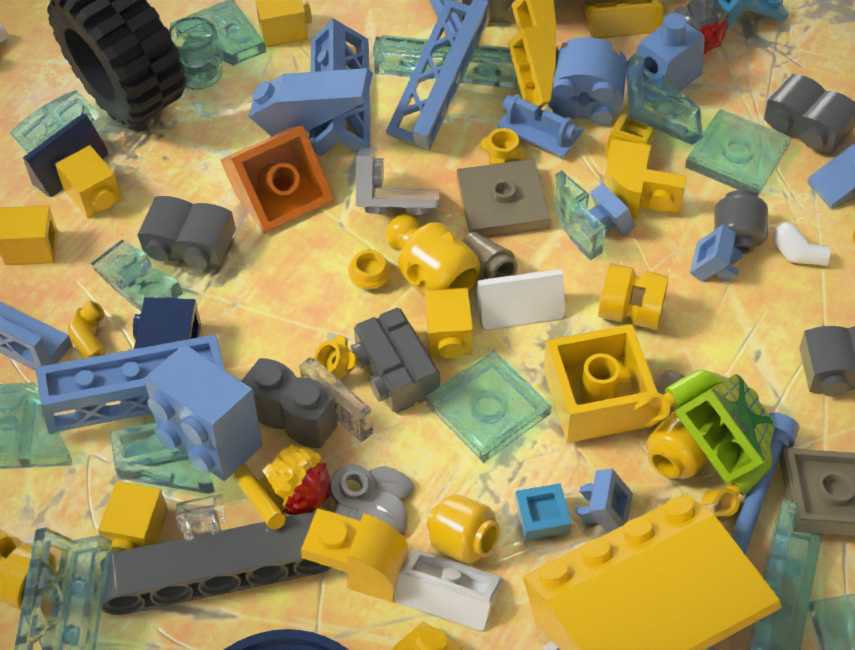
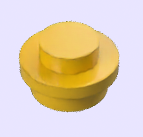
M363 250L357 253L349 265V278L351 282L362 289H377L383 286L390 277L389 262L380 252L375 250Z

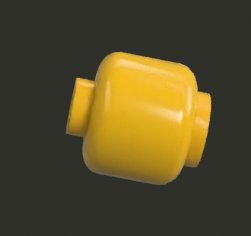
M671 412L647 439L650 464L659 474L666 478H691L708 461V457L675 412Z
M453 494L445 498L440 504L435 505L431 509L427 518V529L429 530L432 547L437 552L463 563H474L482 557L489 556L498 542L500 528L496 522L493 510L488 505L465 496Z

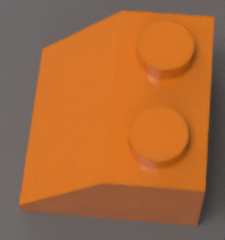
M303 126L288 128L220 159L236 197L263 233L271 231L335 200Z

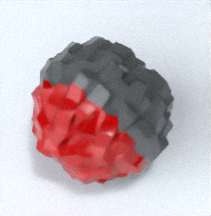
M694 0L684 7L680 6L674 9V13L683 15L687 20V24L703 34L704 55L708 51L721 46V42L726 34L725 30L728 27L727 19L729 14L721 7L718 1Z

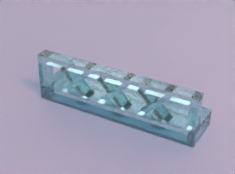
M391 35L376 36L373 45L375 74L411 78L428 39ZM450 44L434 50L432 60L435 67L444 64L451 48ZM478 44L461 83L520 89L509 47ZM429 64L427 65L425 72L431 70Z
M783 498L773 523L762 575L763 579L780 599L781 609L752 624L747 650H801L822 534L793 532L792 527L797 502Z
M47 527L36 529L14 650H33V644L39 641L42 650L96 649L112 545L111 540L100 535L73 540ZM50 547L61 551L59 569L56 573L53 572L48 560ZM46 592L52 604L51 616L48 620H45L40 609L42 595Z

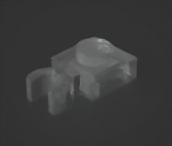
M223 494L176 503L175 515L179 533H184L185 540H192L194 535L206 533L216 535L221 532L220 524L226 523Z

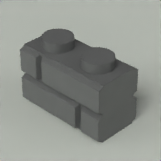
M397 307L380 314L379 318L372 317L356 324L354 327L355 343L350 345L351 352L355 353L358 357L357 366L360 369L367 367L372 377H369V383L374 396L379 402L386 400L392 412L398 413L414 406L416 402L422 403L438 396L440 392V372L402 309Z

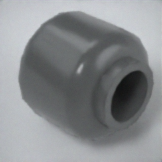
M731 191L715 205L714 230L724 224L736 232L734 247L738 248L742 254H748L753 251L754 247L762 245L768 238V205L753 191Z

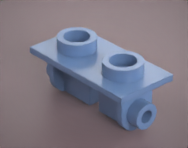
M519 94L515 96L508 95L505 98L503 109L507 110V112L497 124V128L511 129L517 133L519 138L562 158L567 155L584 130L573 124L572 118L561 117L546 109L545 111L539 110V106L524 100Z

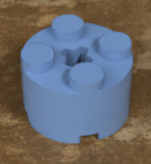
M579 37L568 40L567 46L560 50L556 47V66L551 101L548 103V106L553 110L552 112L564 118H572L573 120L575 118L589 119L601 126L611 124L614 116L623 106L627 72L626 56L621 51L619 56L611 50V43L591 37Z

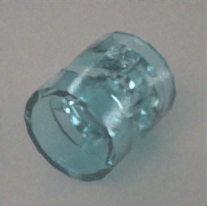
M188 17L177 21L170 27L169 32L174 45L177 46L181 55L179 57L180 61L184 64L185 88L197 90L213 86L223 75L218 36L214 24L200 17Z

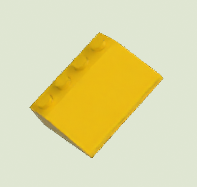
M687 493L669 500L666 504L639 518L629 520L623 526L597 539L590 540L578 549L556 560L546 562L540 568L522 576L535 622L561 650H705L781 609L780 599L716 516Z

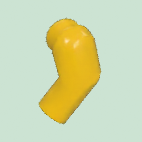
M88 301L84 304L83 308H78L74 312L68 326V335L83 358L105 355L106 352L95 337L99 322L104 319L105 312L102 306L94 301Z

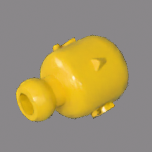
M400 214L388 224L385 230L386 242L394 250L401 251L398 261L401 274L424 297L425 291L468 288V293L471 291L480 274L478 255L450 229L439 222L428 223L421 227L420 221L410 214Z

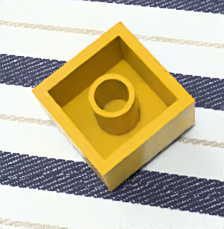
M633 324L546 340L543 370L566 443L652 427L644 426V424L654 418L655 412L653 408L645 404L636 410L634 409L640 400L652 393L658 392Z

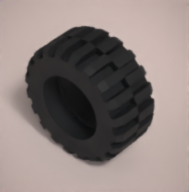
M50 0L47 7L48 20L53 28L54 38L59 43L65 60L69 62L72 67L71 70L79 78L87 93L95 99L96 104L101 109H104L113 120H117L122 125L136 126L180 99L186 86L184 64L180 61L179 57L181 55L171 39L172 36L168 28L163 25L159 18L160 15L154 7L150 6L147 0Z

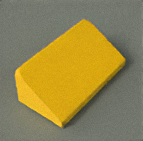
M613 0L583 5L592 38L652 33L663 24V5L658 0Z

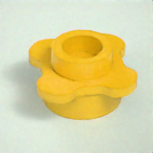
M496 129L481 141V149L489 155V164L512 162L513 160L521 161L525 158L526 150L519 146V137L511 129Z
M342 335L336 336L333 341L323 342L317 348L314 355L316 371L326 376V384L331 387H337L341 383L342 377L351 370H354L358 362L357 355L352 353L347 346L348 339Z

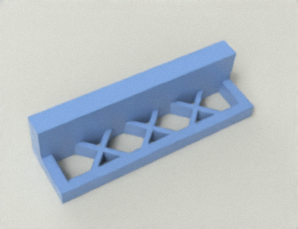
M446 0L386 129L387 135L430 151L490 20L489 1L473 0L469 6L455 0ZM452 12L465 17L459 31L454 34L450 33L447 26ZM443 31H444L446 37H443V38L440 39V37H441V35H442V33H443ZM450 44L451 48L444 64L435 67L432 60L434 50ZM429 64L431 70L425 72L426 67ZM435 78L436 81L428 98L420 101L416 92L419 83ZM412 98H414L416 103L409 105ZM417 111L420 112L412 132L399 128L404 116Z
M334 18L311 39L310 72L346 70V65L350 69H369L368 38ZM346 42L356 47L355 55L353 54V52L351 51ZM369 93L367 102L357 106L356 109L353 108L309 131V140L316 154L323 156L338 142L357 152L360 148H370ZM347 120L357 133V136L346 130Z
M0 302L1 354L35 370V367L57 364L72 346L69 335Z
M217 335L35 367L40 402L48 433L153 414L147 403L149 396L144 378L184 344L225 370ZM121 401V403L110 406L105 405L110 402ZM68 410H76V411L73 412V413H68V414H63V415H57V416L54 415V413H57V412H63V411H68Z

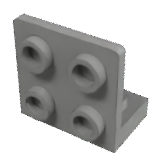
M360 148L356 155V206L365 207V213L387 214L390 213V207H404L407 214L428 215L431 214V208H439V189L382 188L384 158H376V148Z

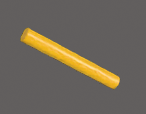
M246 463L241 465L231 476L271 530L281 528L286 521L285 516Z

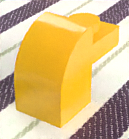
M611 139L604 184L629 208L632 218L637 219L639 207L658 212L680 214L687 176L647 169L651 145Z
M317 508L301 548V558L347 572V589L393 603L399 572L408 558V544L395 528L371 515L363 513L361 521Z

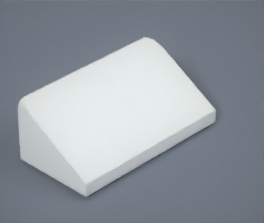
M562 269L479 280L477 286V308L482 328L484 330H492L564 319L565 297Z
M414 549L399 572L394 599L399 604L478 631H483L490 618L502 586L503 578Z

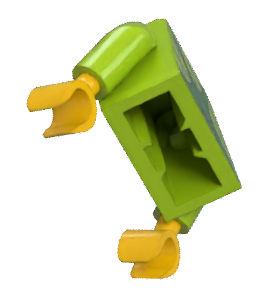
M696 370L666 387L664 395L652 393L635 405L634 409L636 410L645 404L651 406L655 416L652 420L645 423L644 426H652L669 415L671 406L677 408L674 412L726 484L729 483L726 488L710 490L704 493L701 504L703 506L712 505L719 500L720 508L714 514L716 518L731 516L739 508L738 495L745 496L772 467L771 440L775 424L759 402L757 392L750 388L739 374L736 373L725 380L719 373Z

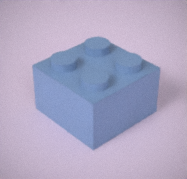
M182 345L144 378L149 396L147 403L154 415L157 426L155 433L158 439L169 449L177 448L185 453L193 465L204 473L210 471L225 481L262 447L253 389L189 346Z

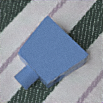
M679 13L667 14L663 19L662 26L644 38L639 44L627 91L639 100L658 106L665 104L702 75L704 59L703 34L687 24V20L683 15Z

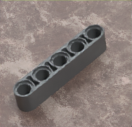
M312 512L285 517L284 525L277 530H271L265 522L110 553L98 560L97 574L101 610L110 615H125L323 573L332 567L301 558V548L315 515Z

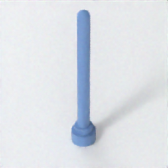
M769 413L775 424L771 440L772 467L746 494L731 535L744 554H746L783 448L794 446L800 429L799 424L785 414Z

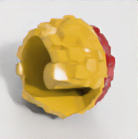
M291 444L286 449L281 450L274 461L262 469L265 475L258 480L285 516L312 513L317 508H320L330 497V476L327 464L323 462V457L320 453H314L305 446L298 448Z

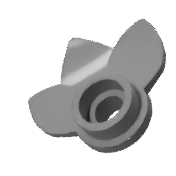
M349 464L335 471L330 480L329 489L332 499L337 504L336 514L361 521L362 515L365 513L386 522L402 536L406 533L407 513L401 499L410 495L415 489L409 477L387 466L377 467L368 471L362 466ZM354 480L358 482L361 490L357 492L351 491L346 486V481Z

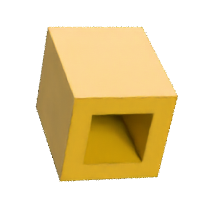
M255 0L258 23L265 47L308 39L306 24L312 23V14L308 1Z
M90 145L55 163L63 190L87 219L122 200L115 173Z
M50 206L0 207V254L4 264L54 263L58 229Z
M468 288L425 291V319L430 357L451 359L461 355H472L473 328Z
M120 481L115 482L98 529L107 552L114 553L158 543L168 514V508L160 488Z

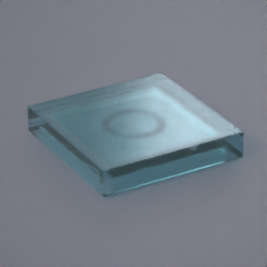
M719 109L686 158L685 168L737 190L753 191L759 196L787 151L792 137Z
M494 349L426 396V405L483 463L551 414L552 408Z

